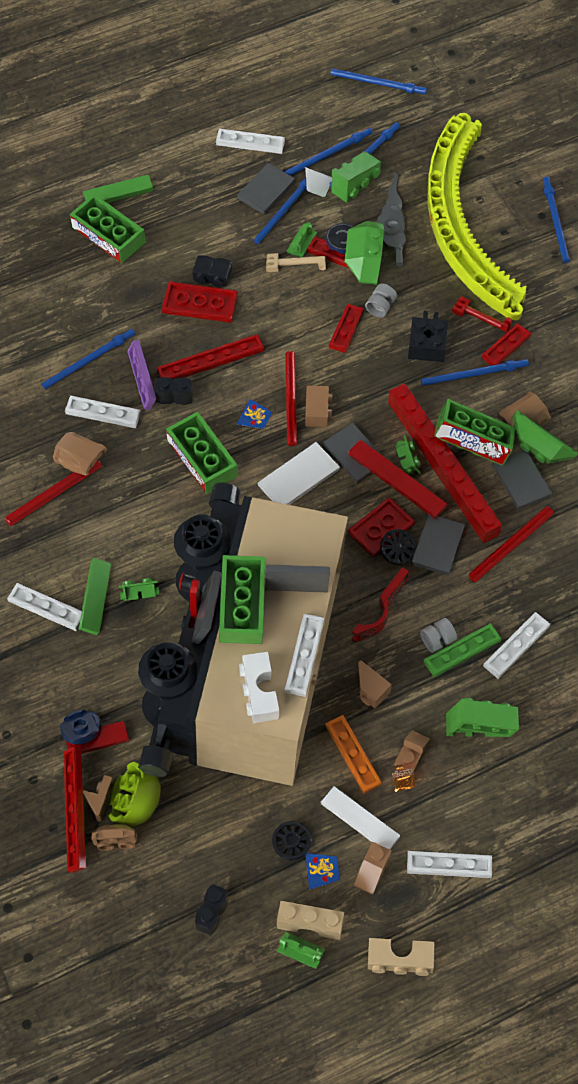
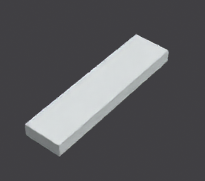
M219 129L216 139V145L279 154H282L285 137Z
M70 396L65 409V413L68 415L136 428L141 414L139 409Z
M16 583L7 598L8 602L74 631H77L79 628L82 611L19 583Z
M535 612L484 663L483 667L499 679L550 627V623Z
M303 614L285 693L306 697L324 618Z
M333 787L321 801L324 807L371 842L391 849L400 838L398 833L336 787Z
M408 851L407 873L491 878L492 856Z

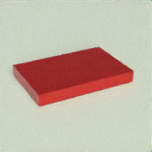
M389 497L348 529L347 533L374 558L381 553L380 542L387 532L393 529H402L407 532L415 525V521Z

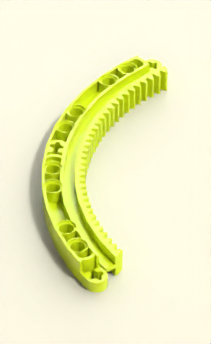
M460 113L456 117L453 115L441 133L431 159L428 178L430 223L437 244L445 259L464 284L495 311L511 320H519L523 312V307L520 303L525 301L527 286L520 287V282L515 284L514 278L509 280L510 275L504 276L505 271H500L499 266L495 267V262L491 263V258H487V253H483L482 248L479 249L480 245L479 243L476 244V239H473V234H470L468 223H466V218H464L463 209L461 208L459 197L461 169L469 150H471V146L474 145V141H477V137L481 135L482 124L479 120H476L475 123L471 122V117L467 113Z

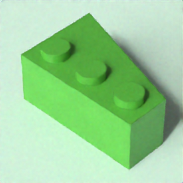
M365 151L352 158L351 163H343L342 168L339 170L333 169L332 193L348 203L363 188L365 189L374 178L376 179L380 175L381 161Z
M463 698L446 713L447 736H453L454 732L466 733V736H472V733H485V737H511L519 730L518 707L510 706L507 703L493 704L491 701L480 702L473 701L472 698Z

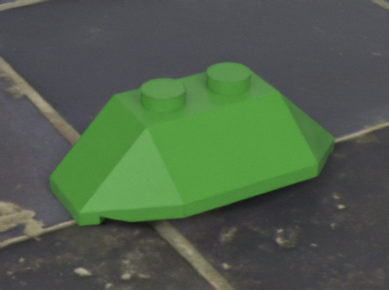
M365 221L348 229L345 263L357 277L356 279L359 283L377 285L384 236L383 223Z
M519 410L512 416L517 443L520 444L524 451L532 452L538 461L549 464L573 460L578 455L576 450L522 414Z

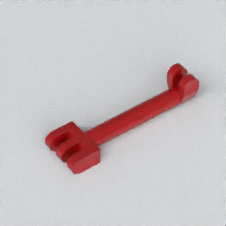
M462 296L451 309L454 314L460 317L464 313H468L505 332L510 330L512 320L506 317L504 322H501L470 307L471 300Z

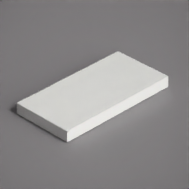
M315 442L259 481L258 486L273 502L291 505L338 472L340 466Z

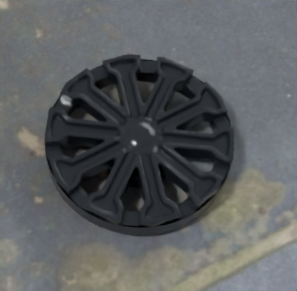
M393 529L387 532L381 539V554L391 564H406L415 554L416 544L413 537L402 529Z
M296 821L282 823L273 833V848L281 858L290 861L299 860L310 850V832L303 824ZM287 826L291 827V831H288ZM300 827V830L296 833L295 829ZM279 831H284L285 835L280 834ZM298 847L304 849V851L300 852ZM289 848L288 855L283 854ZM293 849L295 850L297 855H292Z

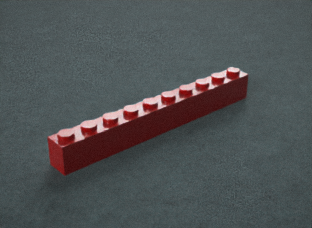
M404 383L389 390V405L483 544L500 536L502 524L446 442L434 436L435 426Z

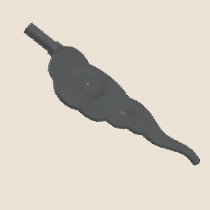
M393 172L394 180L388 190V199L382 209V214L377 219V223H383V243L388 249L395 250L396 265L400 267L403 266V247L406 244L404 234L405 220L402 213V200L396 191L398 175L396 172Z

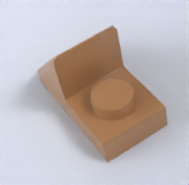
M412 730L405 738L404 746L394 766L413 774L430 742V738Z
M104 775L102 781H99L96 793L83 790L84 798L99 822H102L114 786L113 778Z

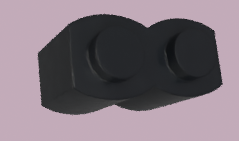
M199 255L192 272L193 280L200 284L212 283L217 287L227 286L232 272V261Z
M168 377L155 379L154 391L157 403L188 405L193 402L191 379L177 378L173 380Z
M214 884L207 889L204 896V904L200 906L195 916V924L198 931L210 936L216 931L219 925V916L223 914L228 904L226 889Z

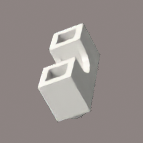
M268 652L242 655V663L239 664L240 677L244 676L245 683L242 684L243 694L248 696L249 703H246L247 715L252 716L253 723L279 719L276 691L263 692L257 687L260 682L271 680L272 671Z

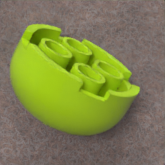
M137 762L129 763L125 774L118 776L108 804L112 805V813L109 814L110 820L119 824H127L128 826H138L147 821L157 808L161 793L159 778L142 772L138 768L139 763ZM121 790H125V791L130 792V793H133V794H132V796H131V795H128V794H125V795H124V794H121V793H119V792H120ZM119 811L126 813V815L123 816Z

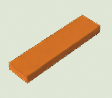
M344 715L325 723V727L363 794L381 786L380 778Z

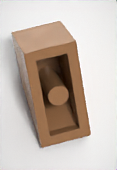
M360 660L358 662L361 700L367 706L371 705L376 709L390 694L392 684Z
M372 842L362 862L354 886L373 895L390 861L392 850Z

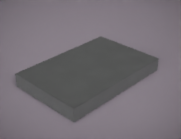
M267 163L237 194V199L265 215L295 183V178Z
M352 423L325 440L323 445L353 480L359 483L373 473L350 457L348 451L359 440L365 442L375 451L377 449Z
M522 450L508 456L503 465L492 462V467L518 510L552 496L551 490L528 452Z
M428 515L412 560V565L449 576L465 524L442 517L434 519Z
M266 565L265 591L328 593L330 567Z
M214 570L203 586L192 643H201L211 629L222 576L221 572Z

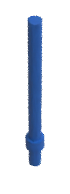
M334 68L331 69V75L406 90L407 93L412 94L413 92L425 95L427 93V88L415 86L414 83L408 82V84Z
M395 122L389 129H385L381 136L365 151L371 155L381 144L393 137V133L400 128V124Z
M369 127L360 133L356 132L350 138L284 172L291 176L353 143L357 144L363 138L373 133L372 129Z
M544 177V194L548 199L563 263H568L570 259L554 198L555 191L551 186L550 178Z
M306 178L301 181L298 189L254 238L256 244H259L301 194L307 191Z
M130 329L122 335H116L112 338V341L41 383L44 389L49 388L114 347L123 345L124 341L135 335L134 330Z
M528 359L519 361L509 360L503 364L423 378L421 383L422 386L505 370L510 372L515 371L516 368L529 366Z

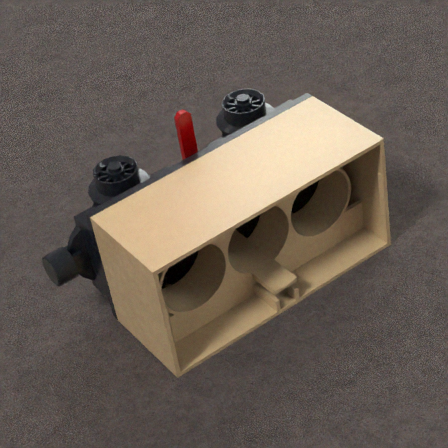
M217 483L213 486L209 500V506L212 508L210 516L200 514L192 516L183 522L174 534L175 551L184 561L176 574V587L179 594L190 604L187 615L183 617L179 643L163 642L152 646L143 654L139 662L138 675L142 685L147 689L142 698V711L145 719L154 728L149 745L143 747L138 768L148 775L157 777L168 776L174 754L188 756L189 764L293 786L340 576L348 517L244 496L242 505H239L240 489L232 484ZM223 555L265 557V578L266 565L330 567L328 593L265 591L264 586L262 644L219 643L221 576L211 629L201 643H192L203 586L214 570L222 574ZM303 614L324 618L306 697L285 693ZM268 652L272 671L271 680L262 681L257 687L263 692L276 691L279 719L253 723L252 716L247 715L246 703H249L248 696L243 694L242 684L245 683L244 676L240 677L239 664L242 663V655Z

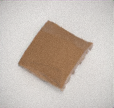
M530 391L526 396L498 413L499 418L502 417L506 424L513 427L512 416L517 410L541 427L551 420L547 407L535 393Z
M69 432L56 444L53 459L56 463L63 465L64 468L87 476L89 474L88 471L101 455L106 453L107 448L102 444L77 435L75 432Z
M127 824L104 825L92 832V841L94 845H97V849L101 851L114 849V843H118V848L132 849L135 847L136 841H138V833Z

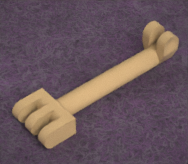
M278 253L267 254L266 271L279 272V266L318 264L320 270H325L326 257L279 259Z

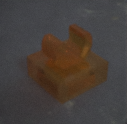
M403 764L395 766L396 772L392 773L395 792L415 787L412 768L405 769Z

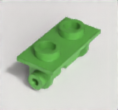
M307 222L301 226L287 249V253L298 257L304 256L309 244L317 234L316 231L312 230L311 223Z
M404 435L405 441H398L395 446L399 458L406 457L400 461L402 469L409 476L413 474V471L421 474L419 467L422 465L419 457L414 452L416 451V446L413 440L410 441Z
M153 578L142 579V583L134 584V581H125L122 586H119V589L124 591L120 592V598L125 601L139 599L138 592H142V599L156 597V595H160L159 587L154 586V584H158V581H154Z
M288 932L282 935L277 952L317 969L325 951L324 948Z

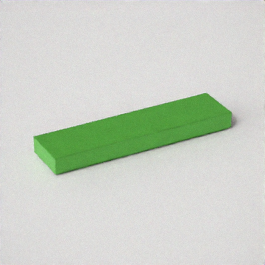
M144 175L83 191L85 201L95 194L106 203L151 192L153 191V186L149 175Z
M96 558L91 560L79 630L94 635L100 632L111 563Z
M490 623L425 658L424 664L435 678L501 642V637Z

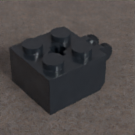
M428 311L423 312V318L412 317L408 359L444 362L448 320H439V312L434 313L433 319L428 318Z

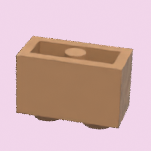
M307 386L305 427H328V420H331L332 409H328V404L332 405V394L329 393V386Z

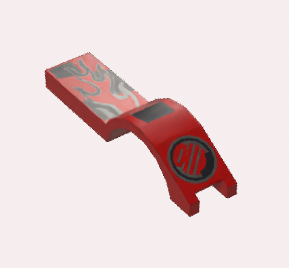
M402 567L380 595L379 605L383 610V616L373 624H358L352 631V634H354L352 641L358 642L376 635L385 627L388 620V605L408 581V570Z

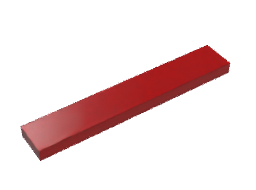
M258 334L156 368L159 377H168L173 380L185 378L263 352L264 346Z
M359 440L348 451L350 457L432 518L436 519L446 509V502L362 440Z
M74 746L64 751L68 873H76L86 868L82 754L80 746Z

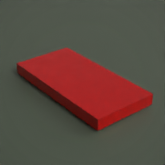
M169 281L162 313L231 323L238 291Z

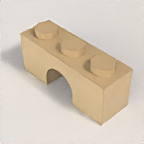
M281 901L277 917V929L298 932L299 929H307L319 933L320 937L340 940L344 912Z
M369 938L368 970H372L374 973L394 971L395 974L399 975L407 974V972H416V975L427 976L429 973H433L434 942L412 941L411 953L406 957H398L391 950V939Z

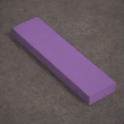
M133 340L127 351L143 407L145 410H151L156 400L155 392L139 340Z

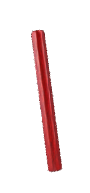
M287 351L285 353L287 445L296 446L295 352Z
M97 460L88 471L89 474L87 476L73 472L5 516V521L9 526H13L102 467L100 461Z
M548 506L543 508L469 573V579L477 582L546 522L553 515V510Z

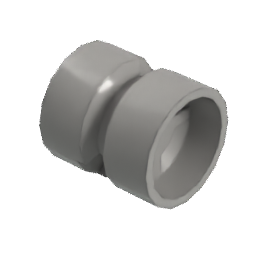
M379 284L365 304L367 311L373 316L384 317L396 300L397 293L389 285Z
M447 618L435 622L434 627L430 625L420 630L422 641L431 653L443 648V644L448 645L457 640L455 629Z

